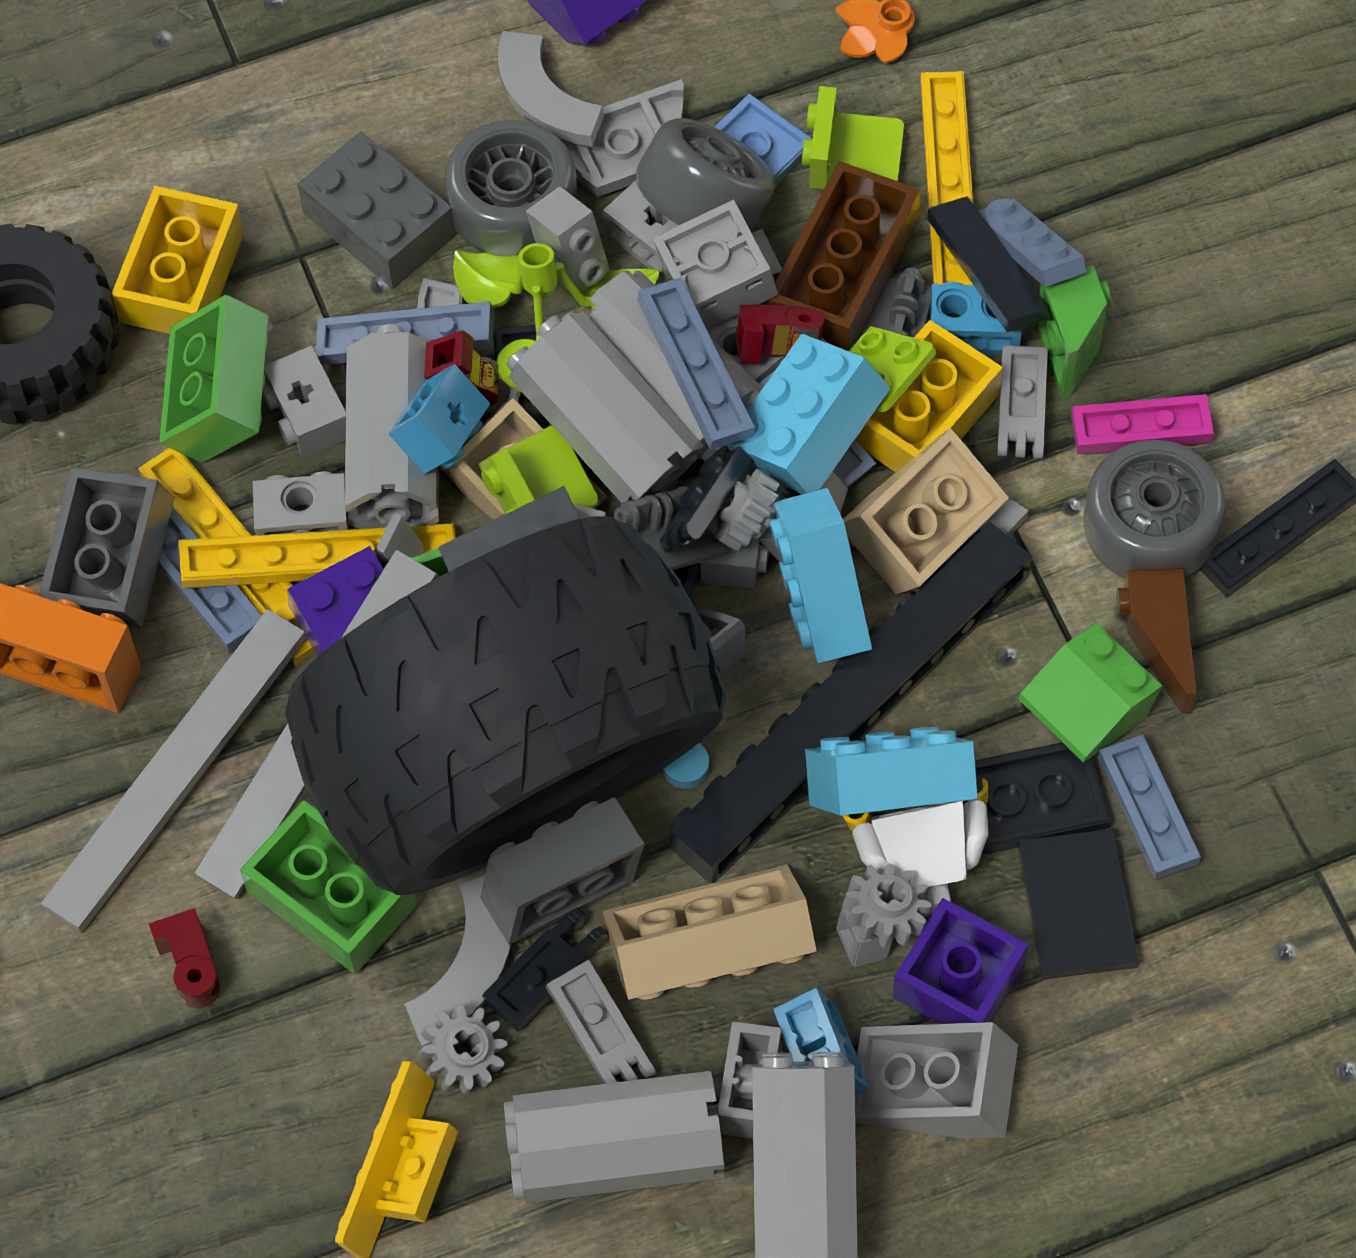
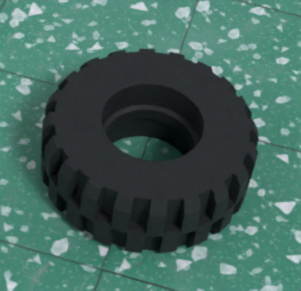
M13 224L0 225V310L12 305L27 303L44 306L52 310L53 315L47 325L33 337L18 343L0 344V420L6 424H20V420L32 419L33 422L49 418L48 414L58 410L64 412L76 405V400L83 394L89 395L97 387L99 375H104L108 372L114 360L112 350L118 346L119 341L118 316L109 284L102 267L95 263L92 253L83 245L77 243L73 245L72 238L59 231L53 230L52 233L45 231L44 227L26 224L25 227H14Z

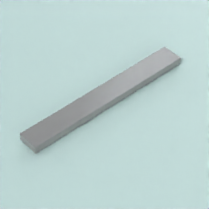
M396 550L343 636L399 599L438 578V575ZM288 724L195 871L196 875L235 899L239 898L245 888L240 872L241 867L286 820L306 790L292 748V736Z
M268 609L265 611L41 902L46 911L80 933L85 930L307 639L305 631Z

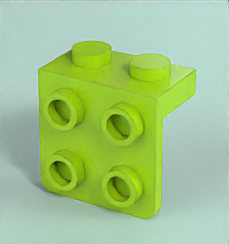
M819 86L817 103H809L807 129H814L813 139H804L802 165L810 166L809 188L824 189L839 161L898 181L904 133L903 121L898 118L836 113L837 88Z
M870 326L849 350L851 353L866 358L890 387V390L875 410L879 412L889 410L936 355V350L931 342Z
M552 425L509 448L497 452L478 464L482 471V480L490 494L498 500L504 512L503 515L562 486H565L573 504L592 508L598 502V496L574 450Z

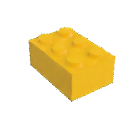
M154 185L111 294L119 323L170 334L171 326L219 299L245 233L238 204Z
M931 320L925 324L914 338L931 342L936 350V355L889 410L885 412L874 411L855 438L870 456L894 472H897L947 429L952 428L957 436L962 439L1000 395L1003 367Z

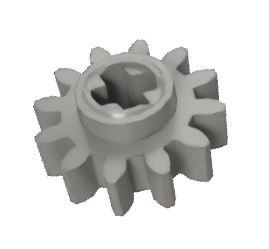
M758 469L754 471L752 476L748 474L743 483L737 481L717 511V517L720 518L717 526L720 528L716 532L715 538L738 552L742 545L746 547L749 544L751 537L753 539L761 537L770 525L769 520H773L776 512L773 502L778 497L775 492L780 484Z
M889 863L883 874H878L877 870L869 865L863 878L853 875L842 908L850 912L846 923L847 926L856 927L862 925L864 927L861 934L862 941L870 939L875 934L879 936V944L882 948L887 947L890 937H895L897 942L904 947L908 943L910 934L920 936L932 903L923 900L927 889L926 885H910L913 875L912 871L904 872L901 877L895 876L894 867Z
M458 1004L453 1010L452 1019H450L446 1012L440 1010L434 1016V1022L438 1028L426 1026L421 1033L422 1037L432 1044L422 1047L418 1052V1056L424 1059L432 1058L433 1063L426 1070L425 1075L431 1077L438 1072L444 1075L441 1082L442 1090L448 1089L456 1080L459 1081L461 1092L467 1094L473 1087V1078L480 1086L486 1087L492 1081L488 1070L493 1072L500 1071L505 1064L500 1057L494 1055L501 1052L508 1045L507 1041L503 1039H493L492 1035L499 1028L500 1023L499 1021H493L485 1026L481 1022L484 1017V1009L481 1007L471 1017H467L463 1004ZM467 1043L472 1049L469 1053L464 1052L459 1055L454 1047L457 1044Z

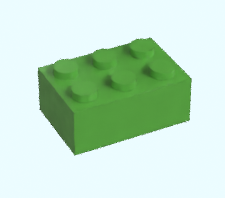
M224 295L170 327L159 444L203 463L259 433L262 421V388L265 383V351L268 345V314L228 295Z
M305 800L297 806L240 869L246 890L250 895L354 975L418 905L416 894L400 896L377 887L365 871L354 863L332 836L319 811Z

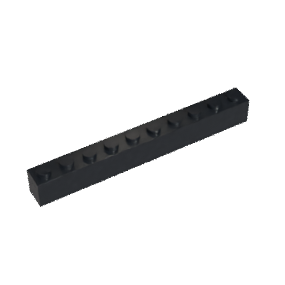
M991 522L979 533L975 531L958 548V553L948 563L944 562L926 580L927 583L917 593L910 591L900 600L895 609L896 613L886 623L879 621L868 631L872 646L871 650L841 657L833 667V674L822 684L816 682L811 685L802 696L801 704L790 715L787 713L780 715L771 725L768 731L769 735L758 746L755 744L748 746L738 757L736 767L725 778L722 775L716 777L703 793L704 798L693 809L686 807L677 814L670 825L671 850L710 884L715 883L808 793L805 749L821 747L820 740L825 738L848 737L849 741H861L866 734L887 716L1029 577L1031 554Z

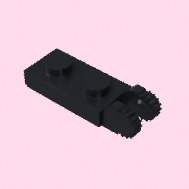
M578 907L571 910L553 929L548 928L482 995L485 1004L517 1032L552 999L545 986L589 960L608 938V933L602 927L597 926L575 948H572L565 942L581 928L587 915Z

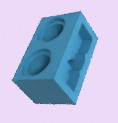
M959 282L932 284L931 321L984 355H1002L1003 345L1020 346L1021 328L1006 332L998 319L991 317L994 313L974 285H964ZM954 313L960 315V317L952 318L946 316V314Z
M814 988L773 1009L788 1050L792 1053L793 1062L812 1061V1053L842 1052L844 1063L854 1064L855 1097L870 1090L837 1004L818 988Z

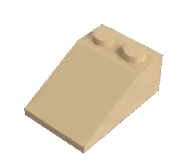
M512 398L501 405L483 423L479 431L464 442L462 447L465 449V452L458 461L448 468L440 465L439 469L472 503L495 520L503 516L504 512L496 497L487 490L478 464L497 452L509 448L543 430V428ZM588 477L598 496L597 504L592 507V509H596L607 496Z
M950 428L871 492L843 521L847 537L892 591L895 594H899L920 587L1009 497L952 428Z

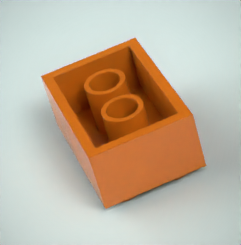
M0 583V674L119 714L142 667L129 628L125 622L112 614L102 613L98 616L83 611L79 605L66 599H59L56 602L43 598L35 590L23 585H16L13 588Z

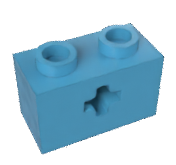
M453 364L424 381L388 434L424 474L440 465L448 468L464 454L465 449L462 447L464 442L475 435L482 427L483 423L480 421V418L490 403L456 364Z

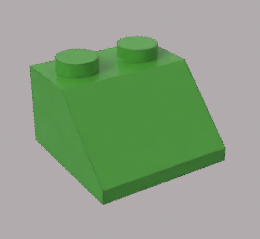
M1094 265L1086 267L1087 273L1044 287L1042 284L1040 286L1039 296L1048 307V318L1045 321L1036 323V328L1043 347L1048 348L1047 358L1062 399L1072 396L1100 350L1103 331L1108 329L1106 308L1111 307V294L1106 281H1099Z
M1095 623L1064 644L1020 693L1018 699L1084 763L1098 753L1100 749L1105 748L1145 720L1162 685L1103 628Z

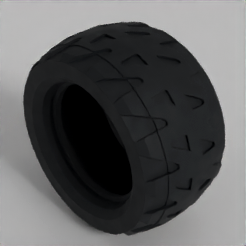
M595 516L555 525L501 546L449 571L378 612L335 642L303 670L289 690L285 717L292 736L291 744L302 781L330 833L354 863L365 871L377 887L393 892L395 895L403 896L436 888L487 867L490 855L500 846L509 842H515L518 845L532 838L533 833L549 822L556 821L560 824L573 818L577 810L592 801H599L601 804L613 797L618 798L687 753L718 726L723 717L727 696L719 675L720 667L708 631L677 575L657 551L643 540L633 526L611 517Z

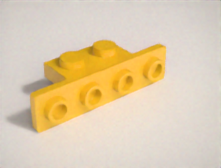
M411 1061L402 1062L397 1077L392 1083L388 1101L381 1119L374 1130L373 1140L363 1166L357 1175L356 1184L346 1211L339 1222L335 1242L355 1258L370 1257L384 1217L425 1223L459 1132L449 1123L422 1119L435 1082L434 1079L425 1075L426 1072Z

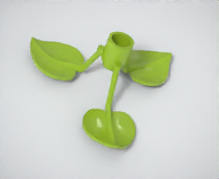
M543 243L525 246L518 256H496L489 253H469L456 250L453 263L456 286L461 296L468 303L490 301L493 308L501 307L508 302L512 293L520 294L524 287L533 296L536 332L544 323L542 297H546L554 291L558 284V278L580 306H591L592 311L596 307L590 301L592 296L598 289L622 271H630L633 275L634 271H641L655 285L658 284L660 278L659 270L656 269L610 270V273L604 276L598 283L581 293L565 273L564 264L555 263L553 249ZM520 339L511 342L501 350L497 358L499 376L507 385L519 392L522 391L509 378L512 371L506 363L519 349L527 346L529 349L536 342L530 339Z

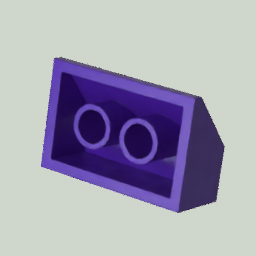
M647 0L527 1L566 42L585 43L586 46H589L606 37L608 34L606 29L615 22L623 23L638 15L641 11L639 6Z

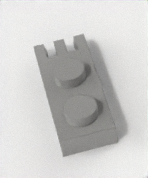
M1003 345L1001 366L1003 371L1000 388L997 456L1006 457L1009 448L1008 441H1016L1015 457L1025 458L1026 442H1034L1032 448L1033 458L1043 459L1048 348Z
M589 960L545 986L603 1084L616 1083L617 1081L614 1076L619 1073L624 1081L638 1080L631 1068L634 1064L638 1065L640 1072L646 1079L656 1074L654 1067Z

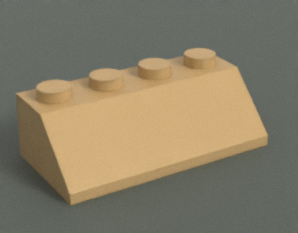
M787 864L602 911L619 976L628 1000L633 998L642 1000L653 999L663 994L664 990L680 986L689 988L700 987L710 982L711 978L727 974L736 976L747 975L757 970L758 966L774 962L782 964L794 963L801 960L805 954L817 952L806 898Z

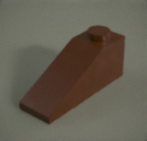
M1183 568L1127 570L1124 588H1117L1116 590L1118 616L1125 615L1128 635L1181 714H1191L1196 697V686Z

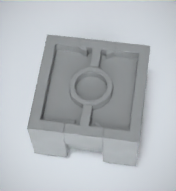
M734 199L652 238L670 281L681 277L706 329L737 315L740 304L758 305L778 295L771 269Z

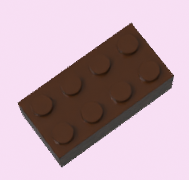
M839 161L775 282L778 295L767 300V305H792V307H808L817 310L824 317L822 338L833 346L849 351L859 340L920 220V189Z

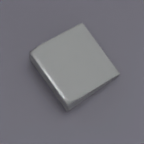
M396 513L395 516H392L376 547V557L383 569L396 550L410 558L423 553L424 546L402 515Z
M842 908L836 930L851 965L858 967L886 959L893 937H890L886 948L880 946L879 936L875 934L870 939L862 941L861 934L864 927L862 925L856 927L847 926L846 923L850 912Z

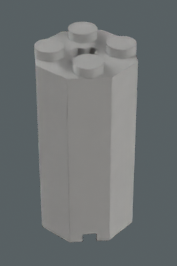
M622 271L595 292L590 301L596 307L589 316H586L703 444V450L696 453L697 459L706 461L716 452H720L723 455L727 449L726 445L712 450L709 449L637 301L639 290L654 286L655 284L641 271H634V275L630 271ZM713 341L746 410H748L763 387Z
M571 311L561 319L557 315L550 317L536 332L540 338L529 349L527 346L519 349L507 361L506 365L512 371L509 378L621 503L642 499L648 496L647 493L651 490L653 492L658 490L664 492L697 460L698 456L696 453L701 452L704 448L703 444L583 312L575 313Z
M394 324L382 325L377 329V333H369L347 347L345 510L348 512V524L358 529L386 528L392 516H395L396 513L402 515L410 526L434 525L439 522V466L424 474L388 434L424 381L427 380L424 378L426 342L431 340H426L410 332H404L402 327Z
M842 1052L812 1053V1061L793 1062L792 1053H762V1064H752L755 1258H858L854 1064L844 1063Z
M711 1071L513 1095V1101L504 1102L507 1146L512 1168L511 1176L514 1199L525 1198V1203L724 1178L720 1124L714 1104L716 1095Z

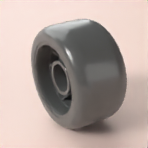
M686 118L672 119L660 126L636 169V183L643 197L657 211L677 225H681L734 199L750 231H752L771 200L775 187L774 177L770 168L749 147L713 126Z
M504 120L479 127L459 142L447 162L445 192L447 203L452 208L454 227L467 243L484 253L496 256H518L525 246L534 244L535 240L526 210L559 186L578 200L576 169L568 148L548 129L531 122Z
M1142 440L1127 444L1107 456L1099 464L1090 480L1083 513L1087 542L1098 560L1110 571L1124 579L1126 578L1127 570L1183 568L1184 578H1186L1203 566L1218 544L1225 516L1224 490L1218 475L1202 456L1186 446L1165 440Z

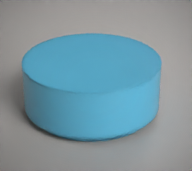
M698 743L687 753L662 769L664 777L671 785L677 788L690 789L697 787L703 783L709 773V756L706 749Z

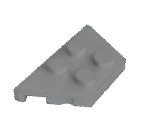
M682 79L604 106V118L593 147L561 140L573 158L577 183L597 197L630 186L636 180L637 166L660 126L669 120L682 118L684 102V83Z

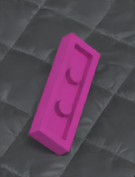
M1207 394L1072 406L1071 411L1077 454L1116 451L1127 444L1142 440H1165L1181 445L1211 443L1214 435Z

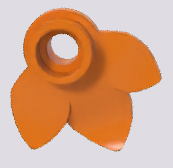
M848 0L836 7V14L851 26L842 39L841 53L854 58L868 57L876 53L879 60L887 64L898 59L907 48L906 35L913 29L915 23L914 11L907 1Z

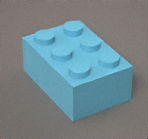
M801 334L747 410L755 426L753 436L726 446L730 450L740 446L752 458L746 467L751 473L758 469L775 479L781 486L800 494L820 490L886 396L890 387L866 358Z
M828 488L773 502L777 519L769 520L774 544L776 548H779L782 562H779L780 573L784 587L788 589L792 602L788 604L794 629L798 631L802 648H811L817 663L871 650V641L845 523Z
M939 727L910 729L911 737L894 736V732L869 733L865 735L866 742L849 741L848 737L821 739V747L805 749L809 804L812 807L841 816L978 799L973 741L957 738L956 731H939Z

